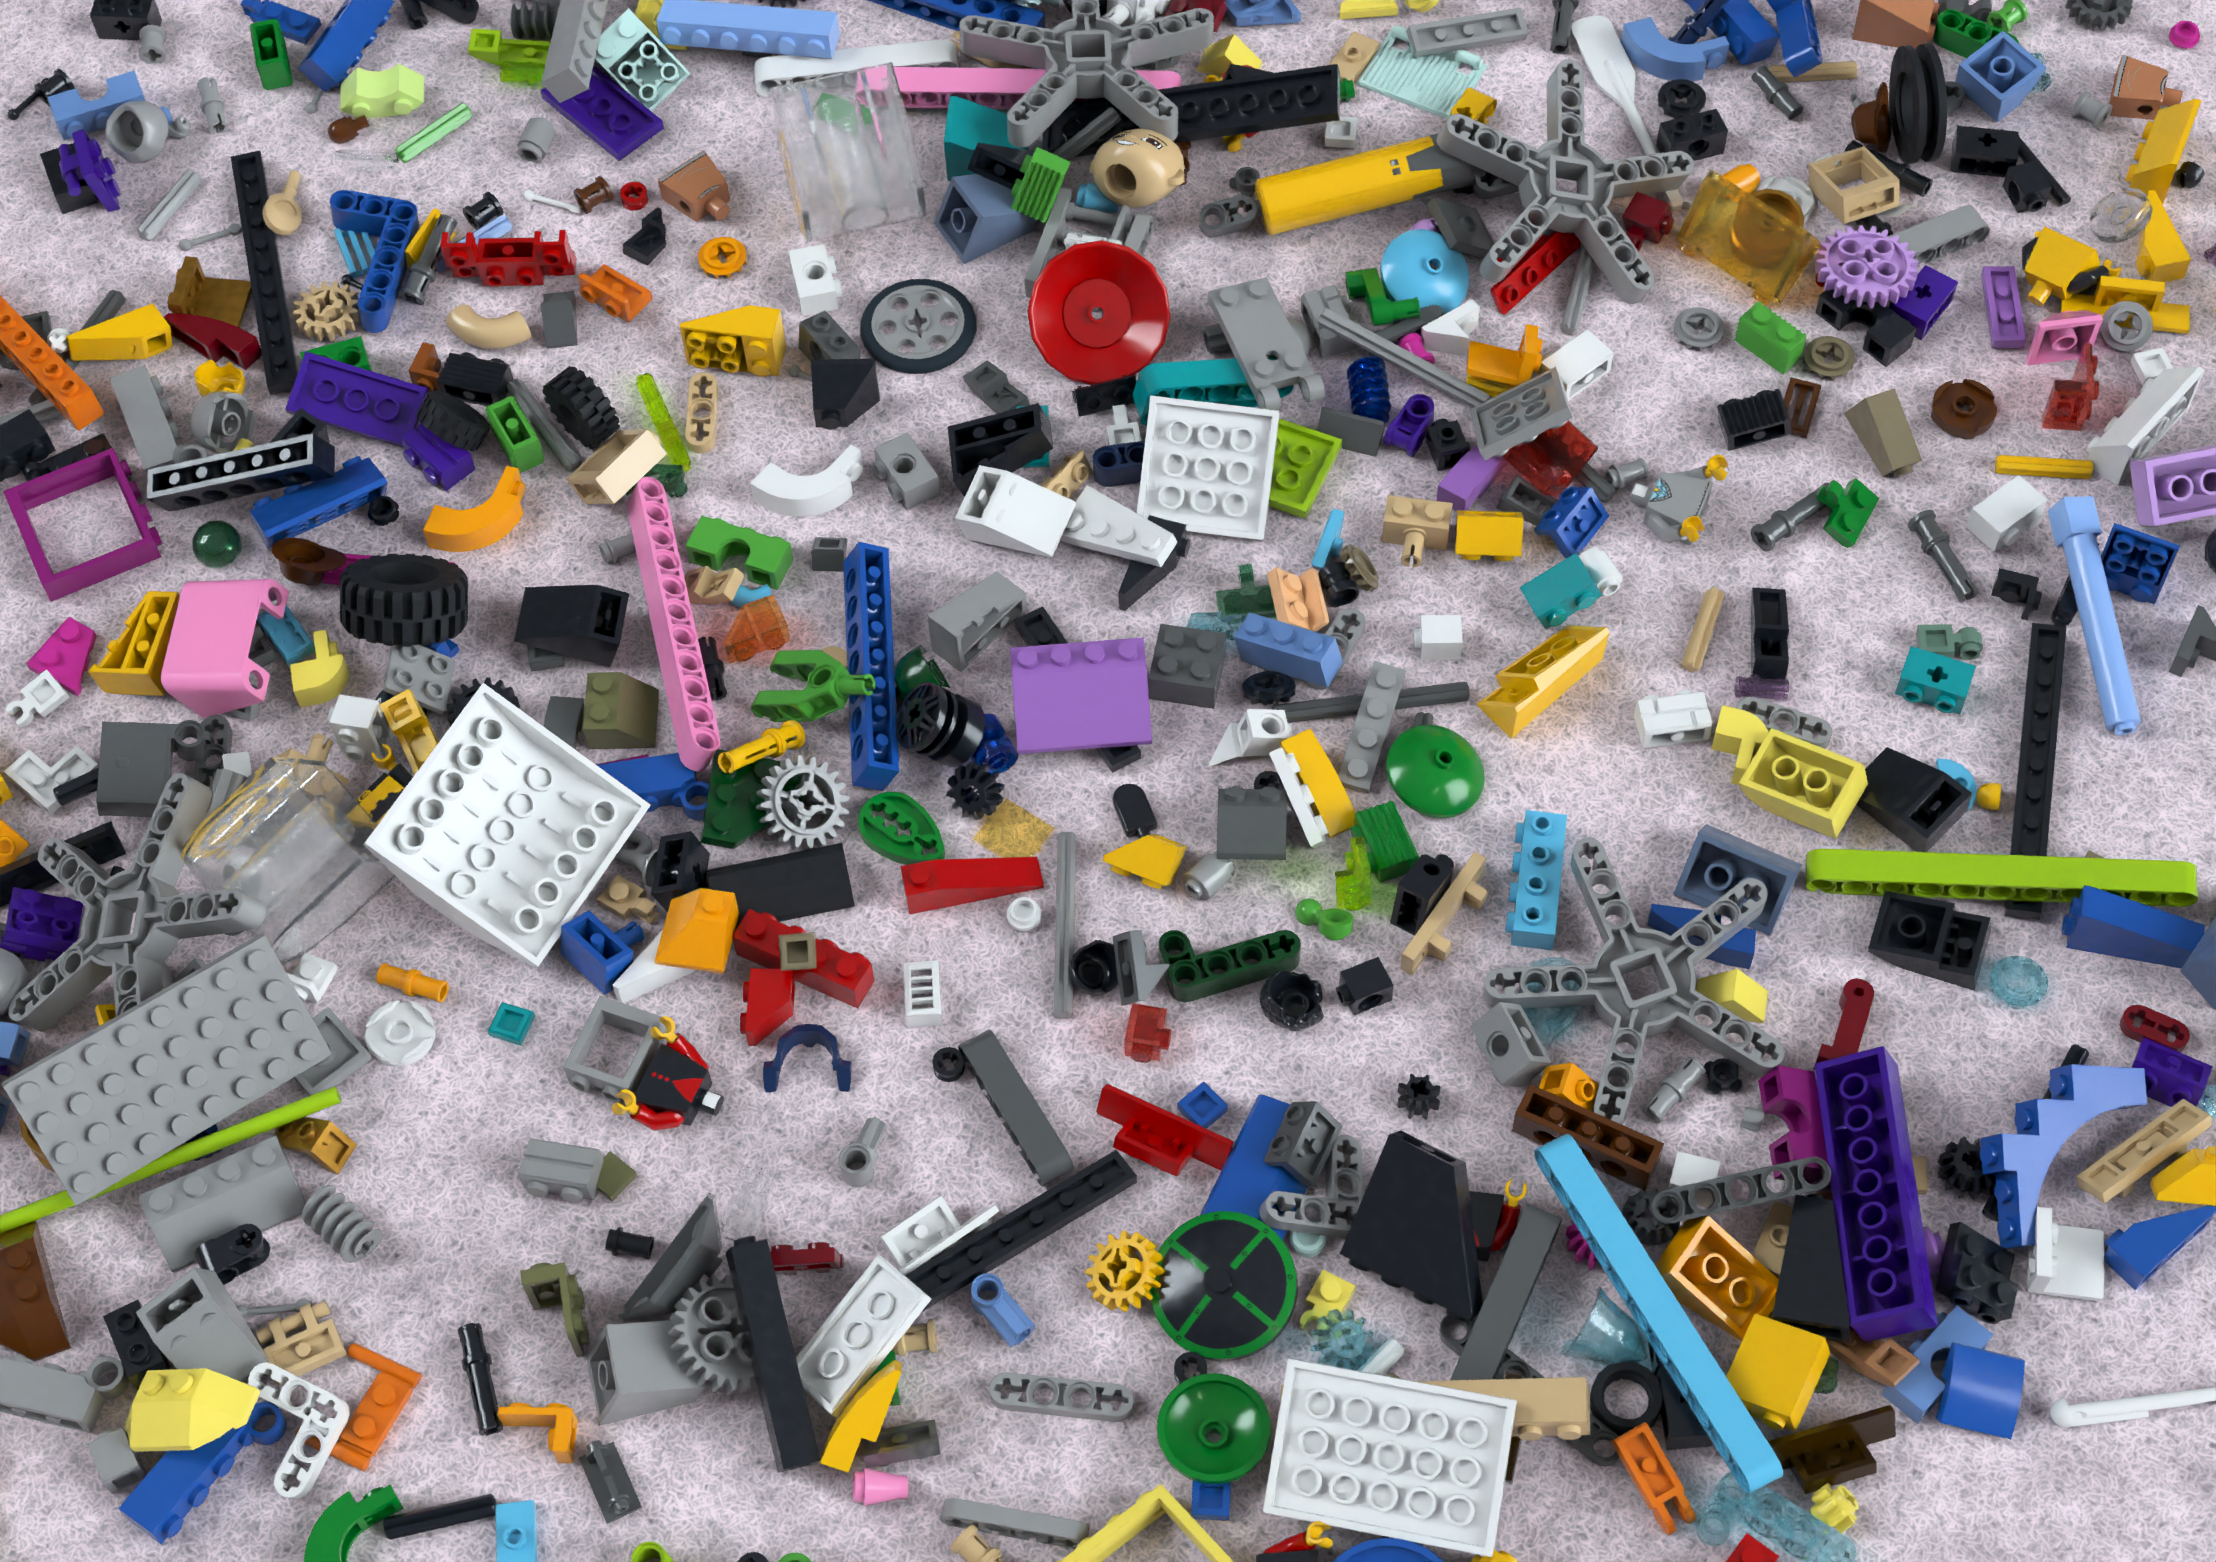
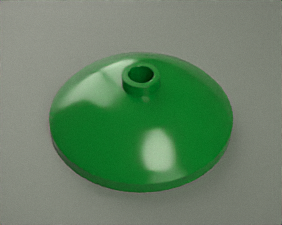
M1438 725L1411 727L1396 738L1388 751L1386 771L1389 782L1396 795L1407 806L1418 813L1433 818L1456 817L1468 811L1482 793L1485 777L1479 755L1465 738L1448 728Z
M1202 1374L1180 1383L1164 1400L1157 1420L1158 1442L1166 1460L1183 1476L1205 1484H1224L1238 1480L1250 1473L1264 1457L1271 1435L1269 1413L1259 1394L1242 1380L1225 1374ZM1210 1433H1217L1221 1439L1217 1442H1210L1207 1436Z

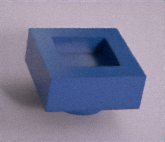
M1203 1081L1177 1103V1109L1189 1121L1207 1129L1228 1112V1105Z
M1193 1481L1191 1516L1193 1519L1229 1521L1231 1482L1205 1484Z

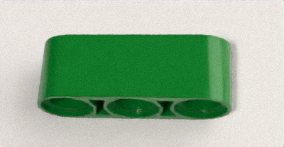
M1947 9L1938 16L1933 40L1938 46L1968 58L2003 30L1960 11ZM2007 33L2011 38H2013L2017 43H2019L2018 39L2015 36Z

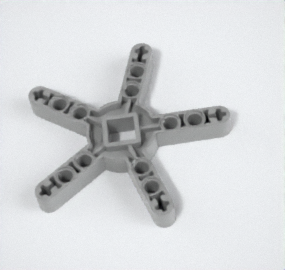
M1071 0L1072 19L1058 24L1053 29L977 15L966 16L960 21V48L964 54L1045 70V74L1007 113L1008 141L1011 145L1018 148L1030 146L1076 98L1105 97L1141 129L1152 130L1172 141L1175 140L1178 135L1177 106L1132 67L1205 49L1213 42L1214 30L1213 13L1203 8L1192 9L1121 27L1111 20L1100 18L1099 0Z
M1571 59L1562 60L1547 80V142L1538 149L1465 115L1453 114L1448 118L1437 135L1436 141L1440 149L1519 186L1520 198L1525 207L1521 215L1491 247L1480 263L1479 270L1484 279L1494 283L1503 280L1549 228L1563 233H1575L1624 302L1635 304L1645 297L1654 286L1655 275L1609 211L1607 205L1611 199L1634 196L1636 192L1650 194L1678 189L1694 169V161L1690 155L1683 151H1672L1605 160L1598 151L1584 142L1583 69L1579 63ZM1556 178L1576 181L1577 193L1556 190ZM1500 257L1504 261L1499 262L1498 258Z
M183 773L173 775L164 787L130 869L121 871L112 877L83 850L56 837L49 838L42 844L38 853L40 864L87 908L83 916L81 938L14 996L8 1010L11 1020L40 1032L46 1031L111 974H113L116 1016L163 990L161 964L173 952L179 939L256 929L262 924L266 916L265 903L239 889L230 888L180 895L179 891L175 888L188 857L189 844L199 831L211 803L212 791L210 787ZM136 912L133 932L130 934L133 913Z
M1582 838L1574 845L1571 868L1604 942L1593 964L1497 968L1490 971L1485 977L1483 997L1487 1005L1492 1008L1499 1002L1521 1004L1523 1009L1594 1006L1601 1019L1613 1028V1033L1593 1112L1605 1117L1608 1101H1614L1616 1103L1611 1120L1622 1125L1624 1124L1645 1037L1662 1034L1675 1026L1760 1078L1778 1065H1781L1784 1058V1048L1777 1039L1695 990L1696 974L1694 966L1763 912L1768 891L1765 884L1755 878H1747L1738 883L1678 931L1669 936L1658 930L1639 928L1604 847L1594 838ZM1593 858H1594V860H1593V865H1592V870H1593V871L1590 873L1591 865H1590L1588 859H1593ZM1602 884L1607 886L1610 891L1606 894H1599L1592 887ZM1745 896L1749 900L1742 905ZM1617 915L1622 918L1623 923L1612 925L1606 920V917ZM1726 915L1732 923L1722 925L1714 917ZM1694 935L1700 936L1705 944L1695 946L1687 938ZM1652 965L1662 991L1633 1001L1622 975ZM1568 980L1575 981L1580 988L1576 991H1568L1564 989L1562 983ZM1531 982H1538L1542 984L1544 990L1534 993L1529 991L1526 985ZM1515 983H1520L1518 993H1515ZM1495 985H1502L1504 993H1497ZM1705 1014L1712 1019L1713 1023L1701 1025L1696 1021L1695 1016ZM1729 1033L1739 1034L1744 1042L1732 1044L1727 1040L1726 1035ZM1626 1042L1631 1044L1635 1051L1630 1054H1624L1617 1049V1045ZM1750 1043L1755 1044V1046L1751 1050V1053H1748L1747 1051L1750 1046ZM1766 1053L1770 1054L1772 1057L1767 1062L1760 1059ZM1619 1075L1626 1080L1627 1084L1623 1087H1615L1609 1083L1608 1078Z

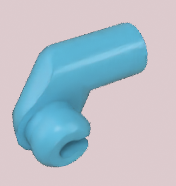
M740 584L733 601H730V603L747 610L772 600L773 596L767 584L753 590Z

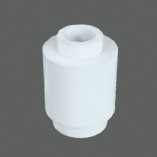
M1597 547L1583 552L1579 557L1602 595L1610 596L1617 592L1623 576L1607 553L1600 551Z

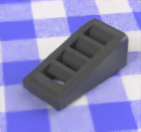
M1516 475L1508 485L1496 508L1503 512H1522L1524 521L1537 526L1542 520V516L1553 507L1557 499ZM1515 494L1521 496L1519 501L1514 499ZM1527 499L1533 501L1530 508L1525 505ZM1540 504L1546 506L1542 514L1536 512Z

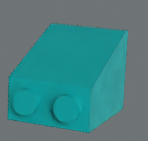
M957 96L949 97L944 135L947 181H951L952 177L976 174L967 170L978 143L1029 150V146L1018 148L1009 143L1006 113Z

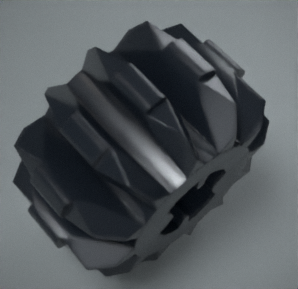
M976 761L969 762L966 767L960 765L955 769V775L948 779L947 784L952 788L947 791L946 796L955 799L951 809L962 808V818L968 817L971 813L975 820L984 817V814L990 816L996 811V806L1003 802L1004 797L999 793L1004 790L1005 784L996 782L995 779L999 777V772L989 773V763H984L980 767Z
M1965 1136L1960 1138L1958 1144L1951 1141L1947 1144L1945 1152L1941 1153L1938 1158V1165L1941 1166L1937 1172L1938 1178L1947 1180L1944 1185L1945 1191L1954 1187L1958 1188V1199L1962 1198L1966 1191L1969 1192L1973 1200L1978 1199L1981 1193L1985 1195L1990 1194L1994 1188L1993 1184H1996L1995 1175H1983L1982 1162L1980 1160V1138L1976 1139L1973 1144H1970ZM1967 1165L1971 1166L1972 1170L1967 1169Z

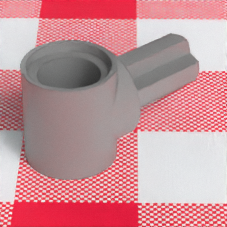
M876 1117L866 1120L857 1141L849 1143L839 1155L842 1177L849 1186L863 1187L873 1179L874 1166L879 1158L876 1149L886 1129V1124ZM856 1162L865 1164L859 1170L849 1169V1166Z

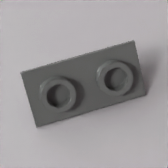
M600 1440L589 1443L587 1445L588 1452L579 1457V1460L606 1523L609 1524L641 1509V1503L614 1442L607 1445H602Z

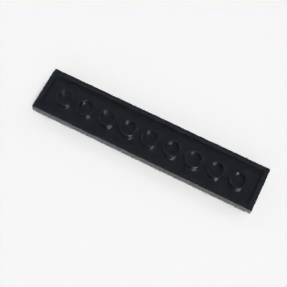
M1338 64L1158 89L1178 108V135L1173 140L1174 143L1340 120V70ZM1105 97L1075 101L1043 132L1042 149L1053 153L1111 107L1119 114L1120 122L1075 157L1095 155L1097 150L1115 135L1124 131L1141 128Z

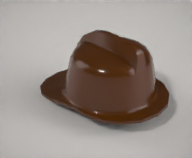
M1882 82L1879 86L1876 100L1860 104L1855 108L1851 116L1855 139L1864 145L1877 146L1880 153L1887 152L1891 140L1888 87L1885 82Z
M296 537L278 540L272 547L274 557L279 560L280 571L283 577L294 583L308 586L316 585L322 581L326 571L341 568L347 559L342 552L318 545L307 539Z

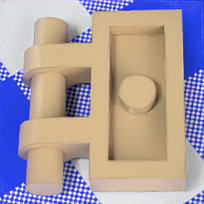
M326 1300L313 1306L310 1303L300 1307V1312L282 1320L279 1317L268 1321V1326L256 1331L261 1345L273 1339L276 1342L263 1349L269 1359L268 1363L274 1364L299 1377L347 1355L333 1319L331 1318L320 1324L318 1322V1319L331 1314ZM306 1325V1330L287 1338L286 1333ZM274 1380L277 1386L281 1385V1383Z

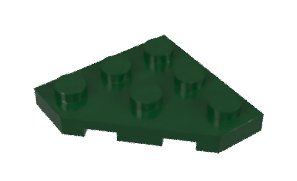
M718 749L712 758L700 842L735 849L758 831L761 833L772 826L771 822L760 823L759 821L767 813L765 810L756 809L757 805L765 802V799L759 797L756 792L761 789H767L761 782V779L766 776L772 777L769 769L775 765L780 767V761L763 758L732 773H724L719 767L718 756L722 752L727 751ZM791 777L785 783L782 790L787 792L794 790L795 786L800 782V777Z

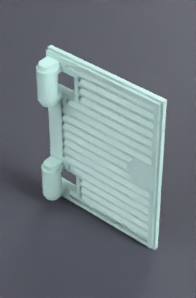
M1398 25L1393 26L1356 85L1448 119L1451 116L1452 107L1459 101L1468 87L1474 89L1487 68L1486 64L1483 63L1481 56L1462 49L1456 53L1451 51L1414 57L1406 32L1407 29ZM1397 39L1409 42L1405 51L1393 47ZM1461 63L1473 66L1470 75L1457 71Z

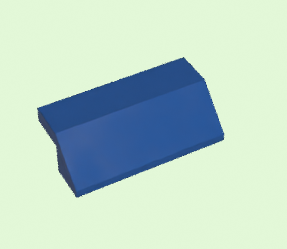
M1263 1094L1257 1096L1200 1215L1217 1211H1230L1246 1214L1263 1222L1259 1213L1260 1206L1271 1193L1283 1191L1305 1194L1308 1186H1303L1283 1166H1268L1264 1162L1270 1143L1275 1137L1290 1104ZM1277 1204L1272 1206V1209L1278 1211V1216H1282L1285 1213L1278 1209ZM1271 1228L1283 1241L1287 1230Z

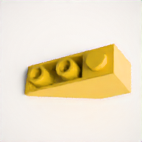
M153 303L66 336L69 355L72 361L146 359L173 347L170 326Z

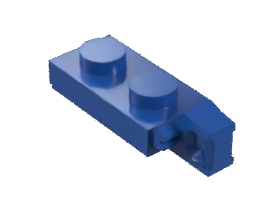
M243 0L240 3L244 11L243 14L250 16L252 22L277 19L284 37L305 45L322 25L320 18L274 1Z

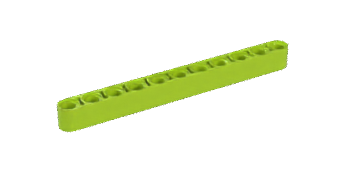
M1814 849L1806 854L1805 886L1811 892H1815V889L1823 890V893L1884 896L1886 890L1924 898L2071 903L2072 898H2078L2083 886L2086 885L2147 906L2186 907L2198 901L2197 868L2193 863L2186 861L1850 849Z

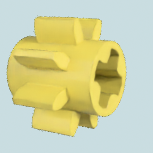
M1827 1483L1816 1491L1811 1498L1815 1505L1810 1508V1512L1818 1525L1827 1532L1836 1527L1838 1532L1842 1534L1854 1525L1855 1520L1858 1519L1854 1512L1859 1509V1505L1851 1492L1842 1485L1833 1490L1831 1485Z

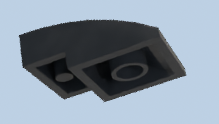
M1885 890L1868 952L1899 968L1975 991L1991 933V918L1955 911V903Z

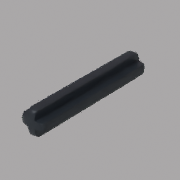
M486 1494L386 1517L383 1522L386 1537L391 1540L496 1515V1499L493 1494Z

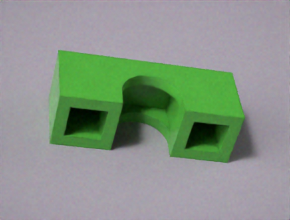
M701 516L685 545L690 563L702 567L708 566L710 569L718 572L728 558L737 555L747 557L745 568L748 581L760 585L767 584L769 588L775 590L779 589L793 562L791 544L777 536L763 535L748 527L741 528L731 525L719 518L712 519Z

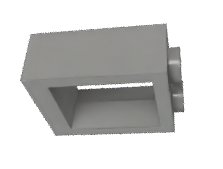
M599 996L563 1066L570 1085L583 1092H588L589 1089L601 1092L604 1098L614 1103L621 1102L622 1099L616 1097V1094L621 1090H630L635 1094L658 1048L664 1041V1039L656 1040L650 1032L651 1028L655 1026L660 1032L666 1033L665 1025L659 1021L661 1016ZM603 1024L644 1037L623 1079L583 1065Z

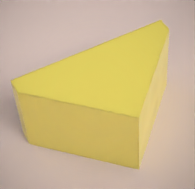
M1232 34L1205 49L1196 71L1222 77V74L1227 72L1230 64L1249 65L1255 69H1260L1262 61L1235 34Z
M1734 969L1697 979V992L1745 1021L1764 1024L1768 990L1742 971Z

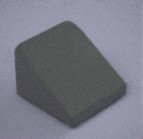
M816 537L811 550L812 571L843 572L847 539Z

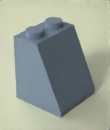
M978 174L952 177L934 225L964 264L1034 231L1038 221L1034 217L1030 218L1029 215H1024L1023 212L1019 213L1018 210L1012 209L1015 197L1010 195L1011 189Z

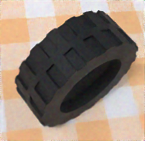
M431 390L416 414L419 418L418 420L433 434L447 443L466 451H477L491 429L489 422L477 410L460 399L437 390Z

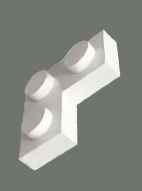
M76 746L52 767H49L31 750H28L3 772L12 783L52 815L61 807L54 796L53 789L99 768V764Z

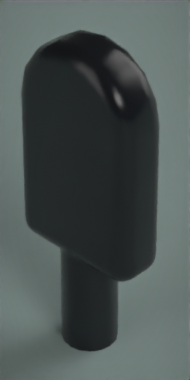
M1123 784L1114 791L1112 797L1113 806L1127 837L1137 835L1138 839L1150 835V831L1157 828V820L1143 789L1135 784Z

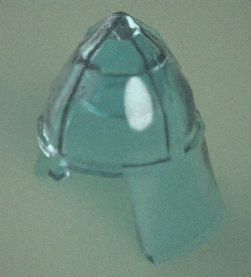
M1599 1286L1596 1301L1586 1322L1575 1340H1567L1564 1343L1562 1355L1579 1357L1606 1366L1624 1361L1639 1363L1646 1360L1648 1357L1646 1339L1639 1325L1627 1312L1612 1301Z

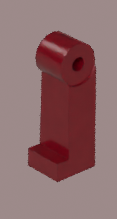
M1858 978L1846 982L1839 999L1842 1014L1832 1046L1821 1044L1815 1064L1858 1052L1874 998V989L1869 982Z

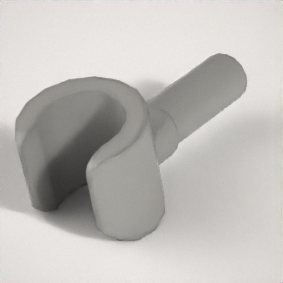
M1762 1102L1758 1104L1757 1109L1745 1107L1740 1127L1753 1131L1760 1130L1765 1115Z

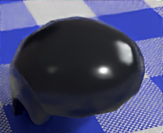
M1095 940L1079 948L1073 954L1069 962L1068 971L1071 982L1082 993L1100 996L1112 991L1119 984L1114 944L1103 940Z

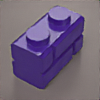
M422 423L417 426V429L413 428L402 437L405 449L403 452L404 458L413 468L419 466L426 480L433 486L439 484L445 491H448L460 480L475 471L472 456L468 451L442 440Z

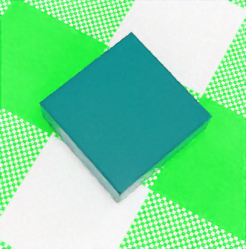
M501 1002L487 1032L491 1037L521 1046L535 1018V1014L533 1011Z

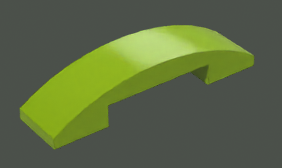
M472 28L468 54L482 61L512 69H544L550 42L502 39L501 30Z

